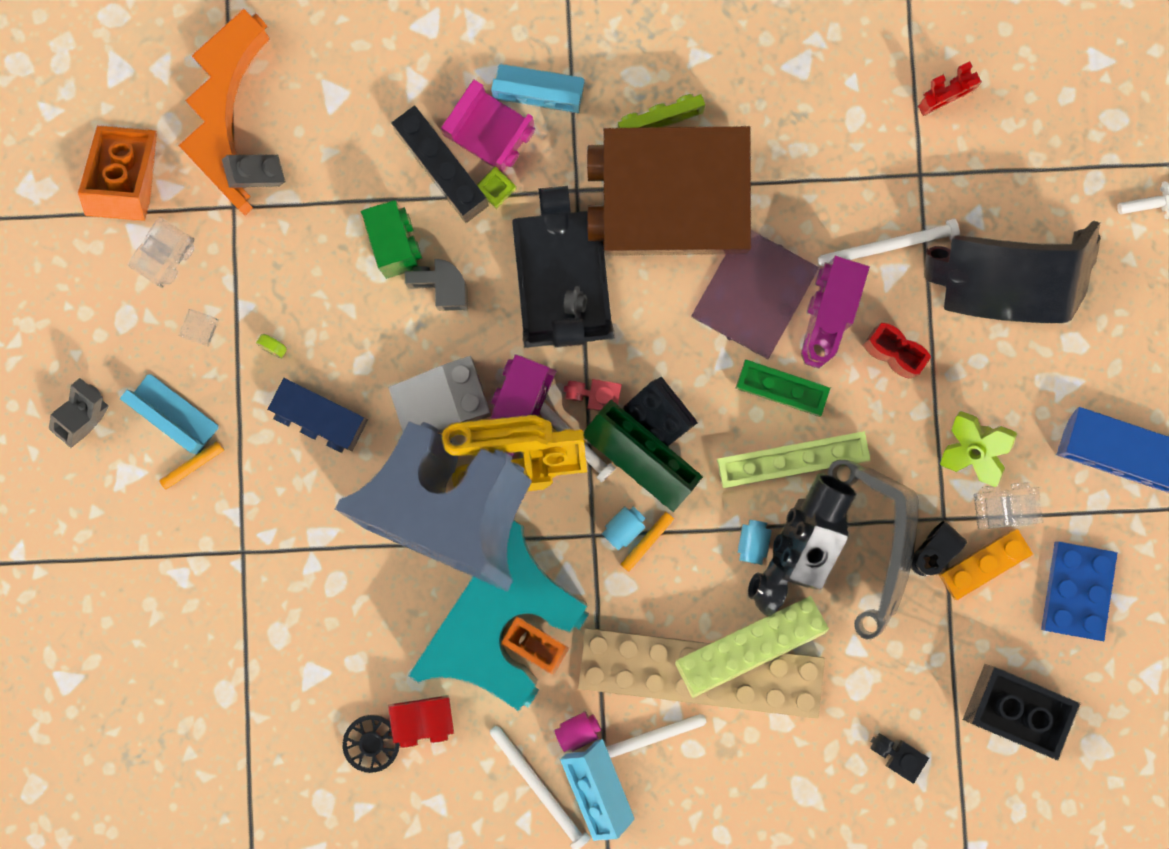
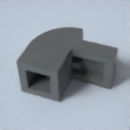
M434 259L435 271H430V267L418 266L413 267L412 271L405 272V284L409 289L435 288V306L438 311L468 310L466 283L460 271L450 262Z
M79 378L71 384L69 400L50 415L49 430L72 448L93 430L105 415L109 405L102 400L103 397L96 387L91 384L88 385Z

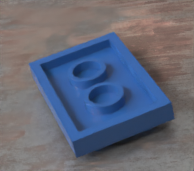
M1054 542L1041 630L1098 641L1105 640L1118 552L1064 542Z

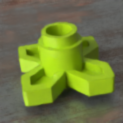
M960 411L955 417L951 429L960 443L946 447L940 465L957 472L972 464L979 481L997 487L1005 470L1004 465L997 456L1010 453L1017 437V432L1003 426L995 429L989 426H981L976 416Z

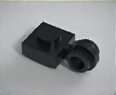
M880 733L870 741L873 743L870 749L886 759L888 754L892 755L885 766L913 784L929 760V757L902 740L895 750L892 749L895 743Z

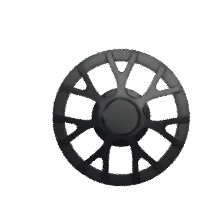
M365 715L349 725L343 737L342 747L344 756L352 767L361 772L375 773L386 769L393 763L399 752V743H395V748L383 747L384 739H392V736L388 735L391 732L390 721L379 715ZM372 720L373 731L365 732L362 722ZM359 723H360V729H358L357 727H355V726L358 725ZM381 723L386 724L390 728L383 736L376 732ZM352 729L362 734L360 741L348 738ZM347 741L352 742V745L347 746ZM359 745L361 753L352 758L348 749ZM381 751L389 758L382 765L376 757ZM388 751H394L392 756L389 755ZM364 755L372 757L371 767L361 766ZM357 758L360 759L359 763H356L354 760ZM374 762L378 764L377 767H373Z

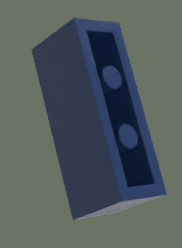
M283 378L267 409L275 413L274 420L288 427L293 422L302 427L299 431L300 433L314 440L319 435L328 440L326 446L340 453L343 452L344 448L353 451L368 422V419L286 378Z

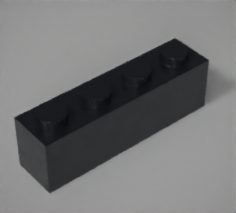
M415 105L391 122L396 134L465 223L489 206L485 195Z

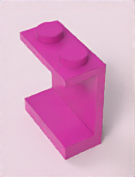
M473 79L441 127L445 137L492 167L496 166L502 173L507 166L511 168L519 156L517 150L523 142L527 144L535 132L532 115L527 114L526 117H523L485 93L484 85Z

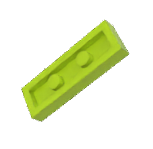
M687 94L676 100L677 103L668 106L665 103L657 104L651 107L649 112L638 115V113L628 114L621 118L617 128L665 127L703 114L705 102L702 94L697 96Z

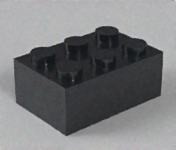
M984 664L962 720L1058 761L1081 703L1004 670Z

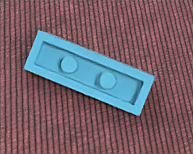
M500 64L497 77L493 79L491 91L493 98L497 100L579 113L584 78Z
M151 374L145 377L134 392L126 390L120 398L125 404L193 454L200 453L219 429L218 424Z
M596 740L586 751L566 753L560 761L593 841L618 839L634 821V815L604 741Z

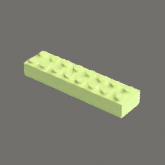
M809 596L775 612L772 616H767L678 659L675 665L692 698L826 634L829 628L812 597Z

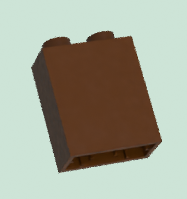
M751 126L603 128L604 145L587 146L588 181H604V205H588V241H604L606 256L747 254L751 250Z

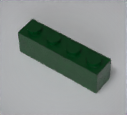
M610 400L600 410L583 432L584 438L592 446L602 452L616 466L620 467L672 512L680 506L703 478L698 471L613 400Z

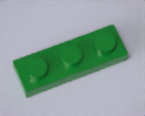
M746 359L735 389L818 417L822 416L830 391V387Z

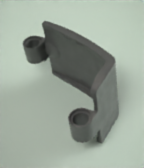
M837 460L830 465L828 470L829 476L839 479L837 477V470L841 465H846L849 467L851 475L844 483L852 486L860 479L872 489L895 500L894 538L879 611L874 609L866 610L857 616L854 623L857 634L861 638L868 640L879 636L885 630L891 616L896 614L904 594L916 543L918 496L909 487L871 468H865L850 460ZM865 616L873 617L876 620L877 630L875 632H869L864 628L863 619Z

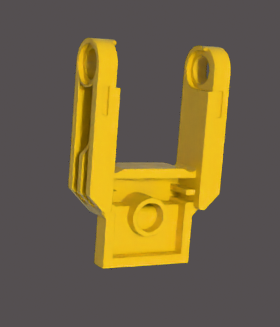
M535 415L454 423L446 427L442 434L445 451L455 456H477L481 449L494 453L495 450H500L504 453L523 451L524 458L512 459L511 462L525 469L523 473L532 480L527 491L544 490L553 484V478L557 475L587 472L583 429H565L561 432H552L551 422ZM456 435L467 437L466 442L462 445H453L450 443V440ZM469 464L461 465L455 469V472L452 474L454 488L460 484V479L466 475Z

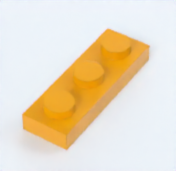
M1018 528L1013 529L941 572L939 576L953 599L959 600L1032 556L1033 552Z

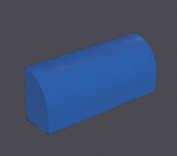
M1078 407L1073 412L1064 429L1057 456L1169 493L1168 436L1082 407Z

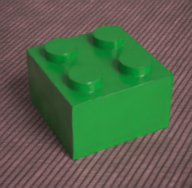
M396 200L361 210L377 266L386 279L412 271L413 267L419 266L417 260L422 259V255L414 235H409V232L414 231L405 207L400 208Z

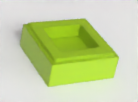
M496 166L477 184L487 198V201L495 209L517 189Z

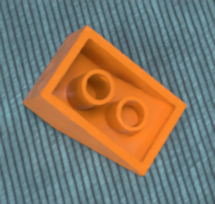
M97 125L78 190L85 216L145 221L151 198L157 139L156 130Z

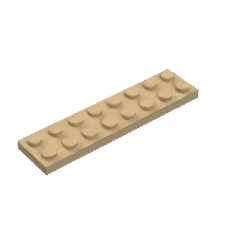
M585 628L578 689L819 719L825 658L784 653L692 698L675 663L678 659L711 643Z

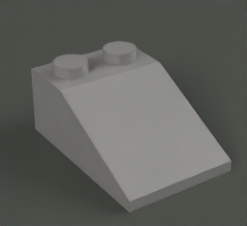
M471 356L438 366L388 387L403 432L409 421L420 426L422 422H426L439 430L438 433H441L451 424L478 421L491 416Z

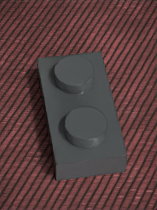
M227 155L222 159L229 188L278 187L285 183L278 155Z

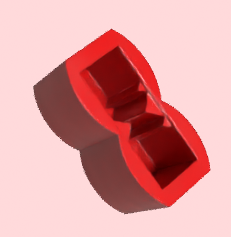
M880 323L876 326L863 344L871 356L888 362L891 369L904 378L912 379L920 375L932 358L922 345L906 340L904 334L898 328L888 323Z
M448 695L388 705L393 743H399L400 748L418 745V740L430 738V743L447 741L448 735L454 734L450 698Z

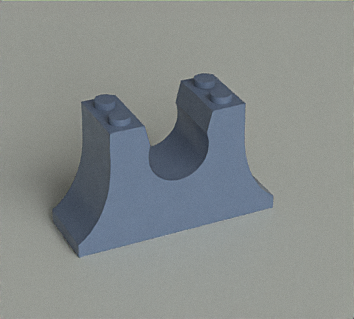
M409 421L393 453L378 474L357 492L340 498L335 510L365 530L508 591L513 581L507 563L509 532L516 512L532 480L523 473L525 470L523 467L511 462L512 457L500 450H495L494 453L481 449L468 465L467 473L462 482L453 490L445 493L447 482L455 472L459 456L451 455L445 451L442 435L438 434L439 430L426 422H422L420 426Z

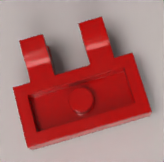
M970 61L958 67V76L949 81L950 85L945 87L944 82L946 78L944 74L931 81V89L923 94L924 98L918 105L922 116L977 89L982 81L977 72L971 73L973 66Z

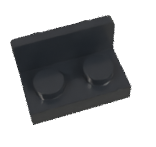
M662 376L651 381L623 406L624 411L666 446H670L698 423Z

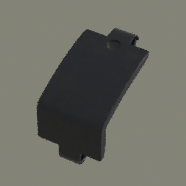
M568 186L539 188L541 216L514 218L512 221L523 325L524 348L554 345V348L585 345V342L614 339L603 241H588V211H570ZM575 286H579L580 291H583L587 296L586 310L581 312L580 318H575V315L566 314L564 311L565 294L567 290H574Z
M1092 221L1085 229L1074 231L1072 244L1024 243L957 235L951 241V249L943 246L927 248L924 278L931 283L946 287L944 309L946 311L1004 321L1067 323L1072 320L1087 294L1091 270L1097 261L1101 236L1099 229L1101 222Z

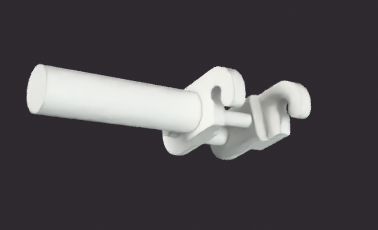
M1167 181L1162 182L1160 191L1163 196L1118 203V213L1121 215L1161 207L1162 211L1167 212L1164 215L1165 219H1169V183Z

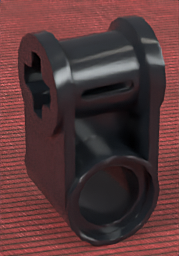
M945 520L940 522L914 552L911 569L919 576L937 575L965 547L967 540ZM923 557L931 558L928 562L931 567L924 568L926 562Z

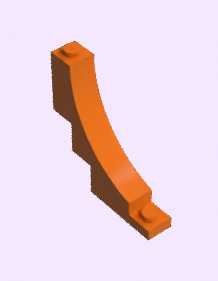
M245 9L239 12L192 55L210 78L185 101L202 118L204 123L178 145L244 216L253 209L247 202L251 196L242 187L229 188L222 159L227 155H237L232 122L237 90L250 62L270 40L265 32V29L268 27L256 13L251 16Z

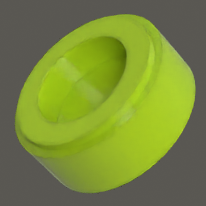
M261 334L256 342L259 347L282 359L287 351L286 346L266 334Z

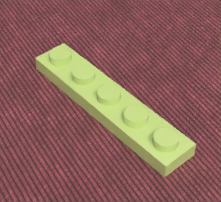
M865 431L718 458L717 463L722 488L829 469L830 465L837 460H850L855 463L871 461Z

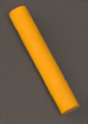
M217 440L160 479V484L167 490L225 450L224 447Z
M665 511L620 565L630 572L672 523L674 518Z

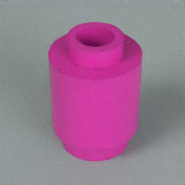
M586 711L560 723V727L555 729L554 733L564 752L569 750L573 752L599 739L597 732L601 731L595 715L588 716Z

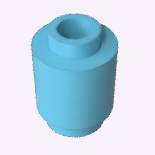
M624 506L605 525L607 529L602 535L619 551L623 546L627 547L646 528L642 524L646 518L634 506L630 510Z
M749 520V525L742 524L737 553H740L739 561L763 565L764 558L768 556L772 530L766 529V522Z

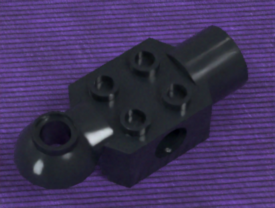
M818 474L806 498L798 499L795 507L788 512L786 525L782 533L778 534L774 540L773 558L764 573H755L748 586V597L755 601L757 608L766 616H772L786 600L788 582L807 588L822 589L849 537L847 512L857 493L848 484L832 476Z

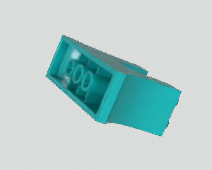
M513 520L507 543V563L513 579L508 591L473 577L408 676L418 683L432 678H452L466 681L485 689L517 711H520L523 705L529 708L539 691L535 687L538 679L524 664L513 660L506 652L504 645L501 644L507 622L514 616L530 613L542 617L550 626L571 632L574 627L579 630L589 616V613L585 611L587 603L562 588L547 576L530 553L525 539L524 526Z

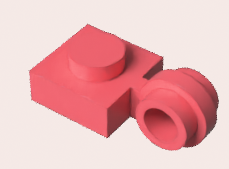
M592 379L591 390H586L585 383L568 381L567 386H564L563 392L566 393L565 399L582 402L583 396L589 397L587 409L600 411L610 400H613L618 405L622 384Z

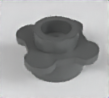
M575 286L574 290H567L565 294L564 311L566 314L575 315V318H580L581 312L586 310L587 296L583 291H580L579 286Z

